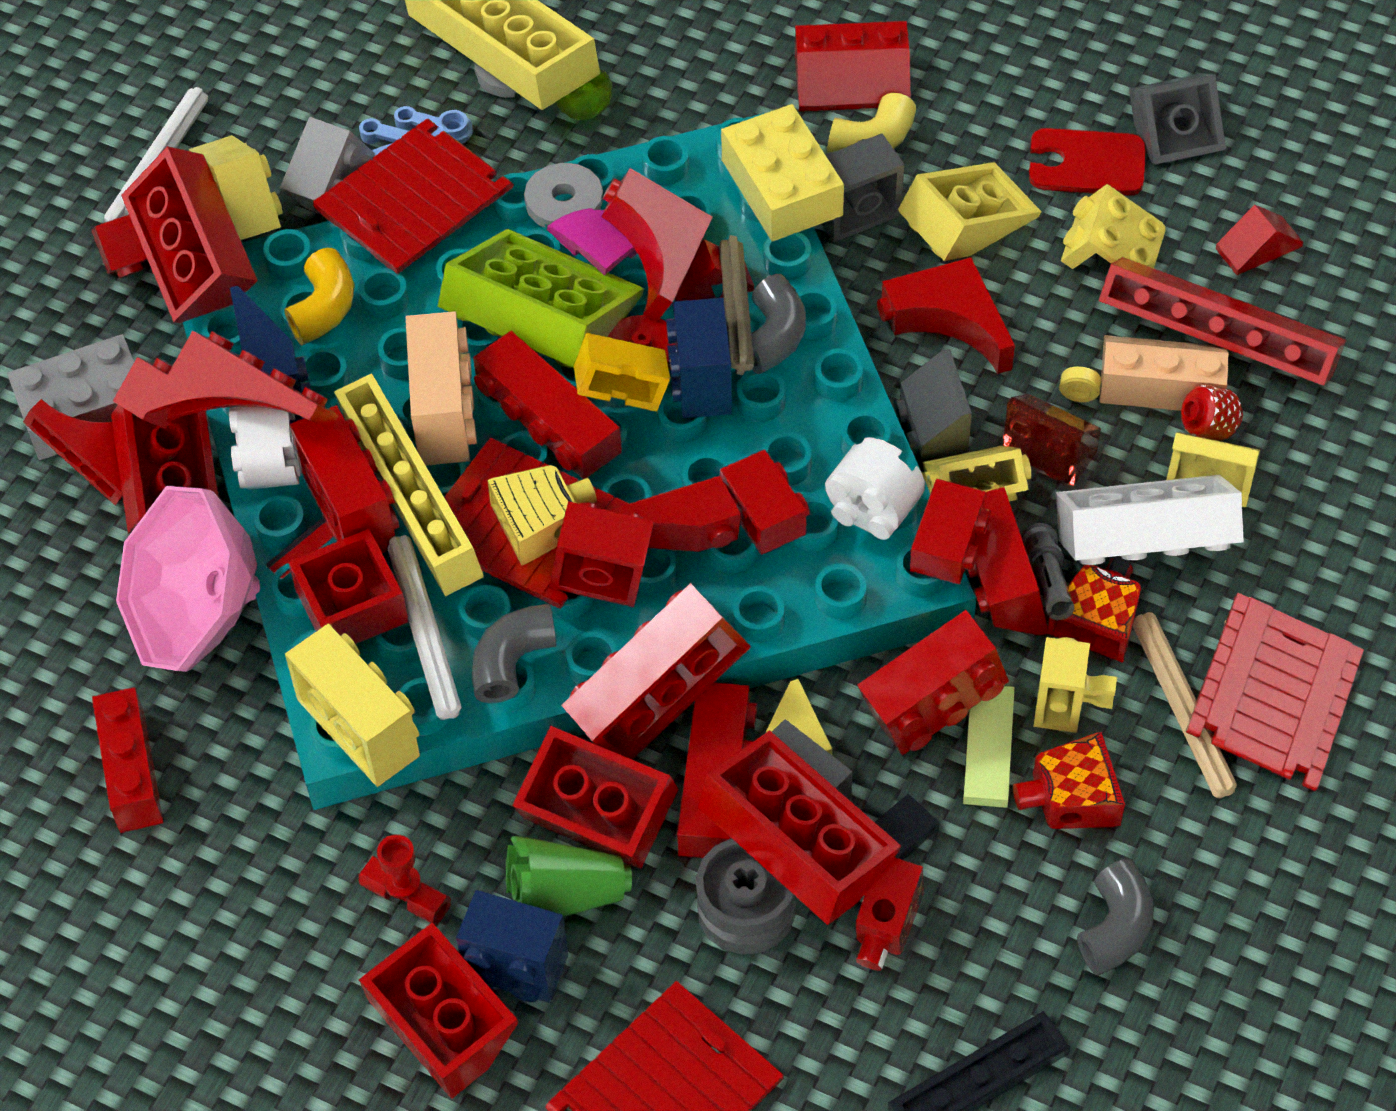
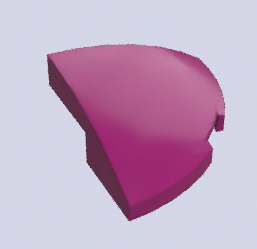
M582 209L564 215L547 226V230L574 256L580 252L604 276L627 256L633 258L637 254L628 239L616 227L601 217L604 210Z

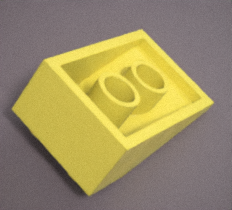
M995 162L918 174L898 208L899 213L908 221L909 226L918 232L932 247V251L944 261L971 256L1037 219L1041 214V210Z

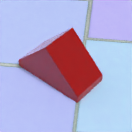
M1254 204L1216 244V250L1234 273L1239 275L1301 248L1303 241L1281 215Z
M705 239L700 243L674 298L675 301L717 298L711 286L722 283L720 246ZM745 264L747 292L754 291V284Z

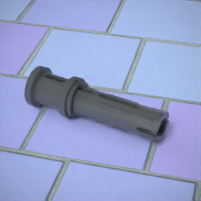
M1036 523L1030 525L1022 532L1021 538L1033 573L1038 578L1047 614L1050 613V618L1055 620L1066 619L1072 615L1074 603L1071 601L1061 570L1064 565V555L1061 548L1057 546V534L1055 529L1048 524ZM1033 536L1037 538V545L1034 544Z

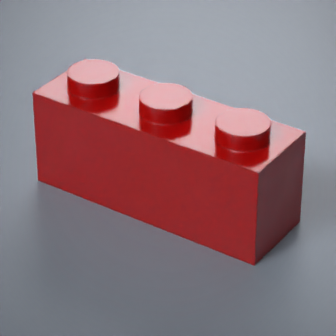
M132 687L93 696V708L109 806L119 832L123 833L164 823L145 713L136 688Z

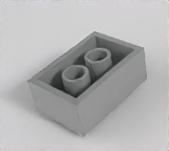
M121 334L7 372L23 419H25L30 409L42 399L59 412L76 419L90 422H112L111 414L118 405L113 402V399L134 361L124 335ZM27 427L39 461L57 455L49 445Z

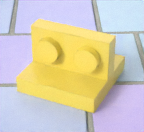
M1177 432L1172 447L1173 453L1166 480L1221 475L1241 492L1242 507H1247L1260 450Z

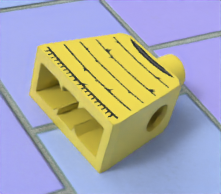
M552 465L488 480L490 504L521 565H525L557 547L568 501L578 504L584 502L595 503L597 501L594 488L588 478L566 486L557 467Z

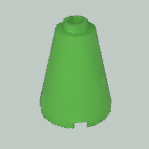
M512 836L511 841L514 845H508L506 893H512L513 900L559 913L565 917L622 901L624 893L631 891V867L629 864L624 865L621 856L523 836Z

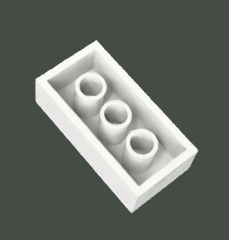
M1221 475L1056 492L1058 540L1074 560H1080L1081 564H1101L1105 562V557L1121 556L1125 560H1140L1146 558L1147 553L1163 551V554L1170 556L1184 555L1189 553V548L1205 547L1209 551H1223L1230 549L1232 543L1244 542L1241 492Z

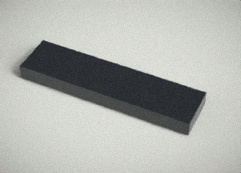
M1042 1011L888 1102V1110L974 1111L1067 1056L1070 1052V1046L1046 1013Z

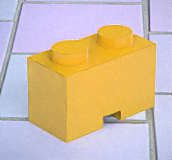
M586 333L574 364L578 395L609 402L611 397L625 400V405L656 412L670 381L665 350Z

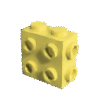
M997 446L922 462L924 469L922 475L930 494L937 478L985 492L1005 487L1010 502L1017 500L1016 492L1028 490L1027 480L1031 479V466L1027 455H1022L1021 449L1014 447Z

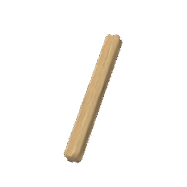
M1147 612L1136 616L1133 628L1213 796L1220 799L1232 795L1235 792L1237 783L1220 748L1211 744L1212 731L1203 728L1199 738L1185 732L1197 700L1156 615L1152 612Z

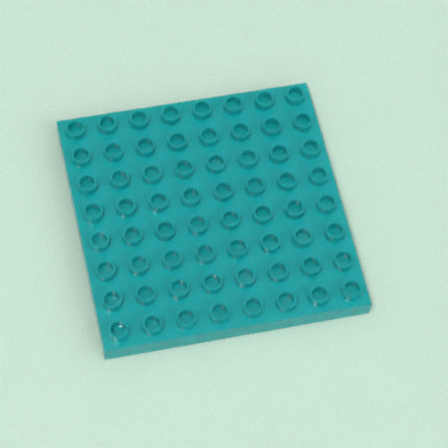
M762 114L746 118H732L722 124L673 136H659L645 143L597 155L587 154L573 161L564 162L579 164L590 169L600 179L603 196L612 180L616 178L621 181L629 168L709 214L713 218L702 241L705 239L719 246L721 240H728L730 235L737 236V241L743 243L744 260L753 281L754 290L768 276L782 274L796 289L806 309L805 334L796 351L789 357L761 374H757L753 370H746L744 375H738L735 373V369L731 368L732 414L682 418L681 402H673L671 370H669L670 381L657 412L625 405V400L611 397L610 402L586 397L620 427L622 452L590 475L588 479L596 489H600L630 504L720 476L721 468L765 449L774 463L780 462L784 467L789 485L794 493L800 492L808 504L810 514L806 516V535L763 555L759 553L741 524L739 526L738 540L732 541L721 548L713 547L700 552L648 548L634 607L562 591L568 596V600L563 607L559 609L550 604L556 647L533 650L521 656L516 663L518 693L507 701L485 703L476 699L472 681L473 653L483 633L505 614L526 607L549 603L482 571L483 578L445 597L392 504L391 506L400 526L394 530L395 536L401 537L406 535L412 540L459 696L461 710L459 711V716L454 719L441 720L436 715L409 622L357 643L356 645L360 651L359 656L367 665L370 662L375 663L383 672L387 680L386 685L394 693L401 691L409 699L415 710L412 720L420 734L416 738L420 757L378 787L297 700L285 653L316 631L295 590L291 572L284 578H280L286 571L290 570L289 563L280 567L275 574L266 567L267 562L324 516L302 474L298 476L299 484L250 490L248 488L241 489L238 471L234 472L231 457V446H237L236 435L231 432L229 409L235 406L206 410L234 517L251 539L257 562L255 576L260 582V591L255 595L313 810L539 748L550 726L577 737L585 735L586 733L561 705L570 697L572 690L578 684L587 681L602 667L604 660L610 654L619 651L634 637L639 626L652 620L666 607L668 600L673 594L684 590L690 583L751 646L714 683L748 685L749 689L919 642L965 610L974 619L976 596L965 571L960 585L910 571L911 548L930 497L926 482L925 491L899 527L885 540L875 537L871 532H867L854 524L852 526H845L831 513L834 505L827 495L825 482L854 444H861L865 438L871 437L884 440L899 448L902 452L898 458L911 471L916 466L919 468L815 228L811 227L772 242L722 162L721 129ZM543 168L524 173L504 175L514 184L512 189L488 207H485L476 216L470 218L463 226L456 229L455 232L444 240H441L439 244L427 251L415 262H412L410 266L399 274L386 267L373 254L330 221L294 230H280L270 236L242 242L258 280L246 294L289 337L293 344L295 357L304 356L311 390L328 399L325 404L326 408L337 405L343 415L334 391L372 373L417 450L410 407L406 316L448 312L437 307L446 263L502 231L510 229L592 265L580 252L574 256L547 230L548 225L545 224V227L536 224L528 215L524 198L526 184L535 172ZM560 194L555 197L558 201H567L573 198L570 194ZM604 199L599 210H605L608 204ZM334 248L338 250L348 265L355 284L352 306L337 327L322 337L302 346L295 338L288 324L284 309L306 299L314 291L313 284L304 272V265L307 259L320 249ZM637 253L633 258L627 256L608 272L644 288L642 297L626 318L643 315L648 299L646 272ZM723 283L711 286L717 298L723 292ZM753 291L747 292L751 333L758 330L766 322L763 313L753 303ZM673 303L660 319L664 321L666 319H674ZM233 305L183 322L187 339L192 330L207 338L213 331L233 342L234 345L231 351L240 355L242 349ZM457 319L458 328L466 327L467 353H470L472 368L471 385L469 386H472L473 419L475 420L477 444L469 445V462L426 465L442 495L445 497L490 437L542 463L555 466L561 472H565L579 481L583 480L572 469L568 471L563 468L556 459L554 452L545 444L542 446L537 444L530 436L528 429L519 420H511L496 399L491 395L487 397L481 393L474 382L476 374L473 357L501 337L488 333L486 328L473 322ZM536 352L577 389L574 368L563 367L557 364L555 359ZM335 537L330 539L321 548L337 542ZM386 551L382 554L396 579L389 552Z

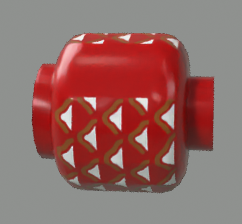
M1200 385L1193 388L1184 399L1181 407V419L1185 430L1190 435L1222 441L1230 438L1239 428L1243 419V409L1238 396L1233 391Z

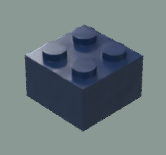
M723 298L673 302L674 319H666L668 344H673L667 345L669 370H671L673 402H681L682 418L732 414L731 359Z
M475 890L456 936L459 953L491 989L496 987L510 991L515 997L526 1002L540 1000L551 1003L569 956L563 915Z

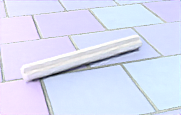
M195 87L187 91L104 215L105 222L129 215L121 194L167 146L173 148L179 146L208 102V95L201 88Z
M406 535L401 537L394 536L389 540L390 544L387 549L397 583L403 592L408 620L435 712L441 720L454 719L459 716L461 703L413 543Z

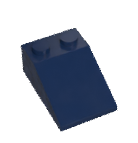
M239 286L230 287L241 349L265 361L262 369L269 374L275 368L297 380L293 386L294 389L301 393L305 387L311 389L304 356L295 357L293 344L289 337ZM294 414L295 420H290V424L304 417Z

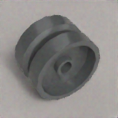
M732 838L714 846L701 860L696 874L699 924L707 938L722 950L740 955L762 953L777 946L791 930L796 916V896Z

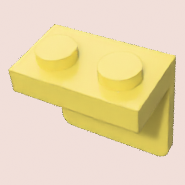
M1108 184L1090 197L1084 196L1077 203L1073 210V216H1075L1073 225L1063 240V244L1066 246L1061 258L1062 263L1074 269L1097 253L1111 264L1124 257L1154 268L1166 231L1165 225L1160 220Z

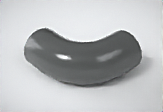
M782 274L768 276L756 286L752 294L753 303L766 318L765 324L751 333L754 367L752 370L757 374H761L780 364L794 353L806 331L805 306L796 289Z
M550 604L526 607L505 614L485 630L473 653L472 681L477 700L485 703H499L513 698L519 690L516 674L518 659L525 653L533 650L556 647Z
M1131 859L1116 861L1098 874L1094 882L1107 903L1108 916L1100 924L1077 935L1079 949L1087 966L1098 976L1120 966L1138 953L1153 928L1154 902L1145 878Z

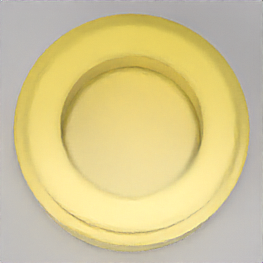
M1077 366L1067 368L1062 372L1059 390L1069 400L1089 402L1099 396L1101 377L1094 370Z

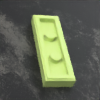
M1004 686L1001 693L989 701L982 700L969 709L963 804L1003 808L1008 806L1015 687Z

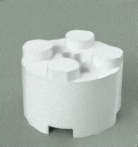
M233 407L229 409L231 432L236 435L237 446H231V457L234 472L238 471L241 489L248 488L250 490L299 484L298 476H300L301 472L289 425L290 420H295L294 414L263 407Z
M871 437L865 438L861 444H854L825 482L827 495L834 505L831 511L832 515L845 526H852L854 524L867 532H871L879 539L885 540L889 538L925 491V480L920 469L916 466L911 471L898 458L902 452L899 448L884 440Z

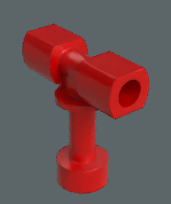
M390 835L384 838L378 845L377 857L372 856L360 872L359 885L386 900H389L392 896L407 902L408 912L429 923L433 922L435 926H438L450 909V896L421 882L419 872L413 867L416 860L414 847L407 837L403 835Z

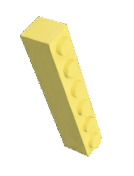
M371 373L334 391L345 420L353 419L361 441L358 442L362 450L367 448L370 450L377 466L378 472H376L378 479L380 481L384 479L387 481L394 497L395 503L393 505L445 597L483 578L484 575L473 546L373 374Z

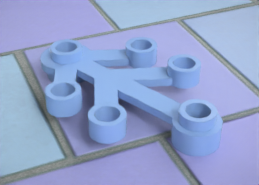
M409 106L400 107L395 111L396 127L381 124L379 120L373 118L366 119L359 125L361 139L367 144H375L381 139L394 143L411 129L416 128L425 119H430L438 126V129L431 134L434 137L445 131L462 144L469 140L473 133L472 122L465 113L459 110H449L442 113L440 117L416 112L415 109ZM391 144L382 146L372 151L375 153L376 156L384 149H387V147Z

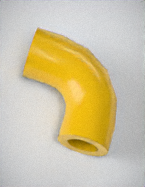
M334 248L320 249L307 259L304 265V272L313 284L314 291L306 299L284 309L288 324L295 338L302 346L322 337L337 327L352 306L355 284L348 265L338 250Z

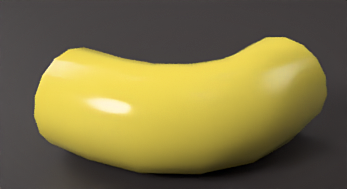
M890 93L881 98L876 116L869 121L855 122L834 118L829 135L827 153L835 152L853 145L862 139H868L881 133L892 148H896L904 141L913 124L916 104L906 95Z

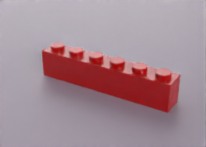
M1124 257L1110 265L1098 300L1323 386L1333 377L1346 343V339Z

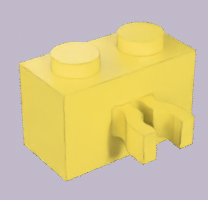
M1046 637L1033 727L1077 733L1083 702L1112 709L1117 677L1107 675L1088 676L1086 674L1090 643L1078 642L1068 637L1058 639Z

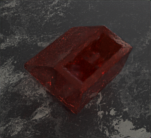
M1024 394L1011 397L1007 402L1003 446L1020 448L1022 455H1027L1031 466L1045 472L1055 480H1062L1074 486L1097 453L1101 428L1035 396Z

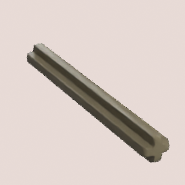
M730 235L728 240H721L719 244L724 307L731 368L735 369L736 374L744 375L746 370H752L754 367L743 243L737 241V236Z

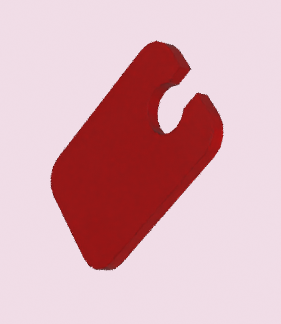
M1042 128L1035 131L1032 135L1030 153L1043 154L1045 152H1055L1061 155L1064 160L1060 165L1054 167L1030 162L1029 181L1037 189L1095 193L1108 184L1122 195L1131 196L1138 194L1143 188L1145 143L1137 135Z

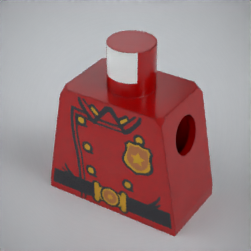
M894 857L865 893L855 923L857 941L862 943L856 958L858 964L872 970L881 971L888 952L895 955L902 953L924 895L923 866Z

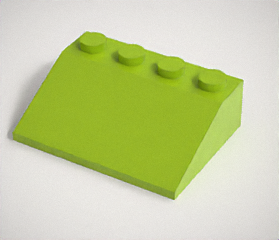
M506 229L446 263L437 307L448 312L456 311L457 319L470 321L486 328L488 333L502 337L509 331H513L535 352L555 359L556 363L563 367L574 368L586 333L607 337L617 323L626 318L642 297L644 288L610 273L604 276L596 267L510 229Z

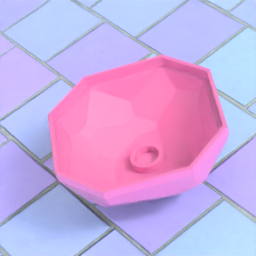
M166 486L124 541L116 602L143 666L183 672L191 670L221 643L228 631L236 624L245 604L255 600L256 594L260 591V582L255 576L257 562L250 536L211 490Z

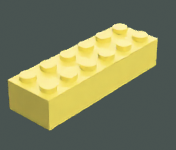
M405 0L410 17L541 110L554 104L600 74L594 38L538 0Z

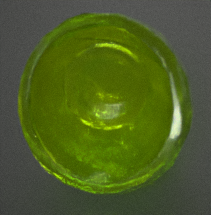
M600 70L598 76L554 103L555 106L562 113L576 120H588L603 113L611 102L613 85L610 76L603 70Z

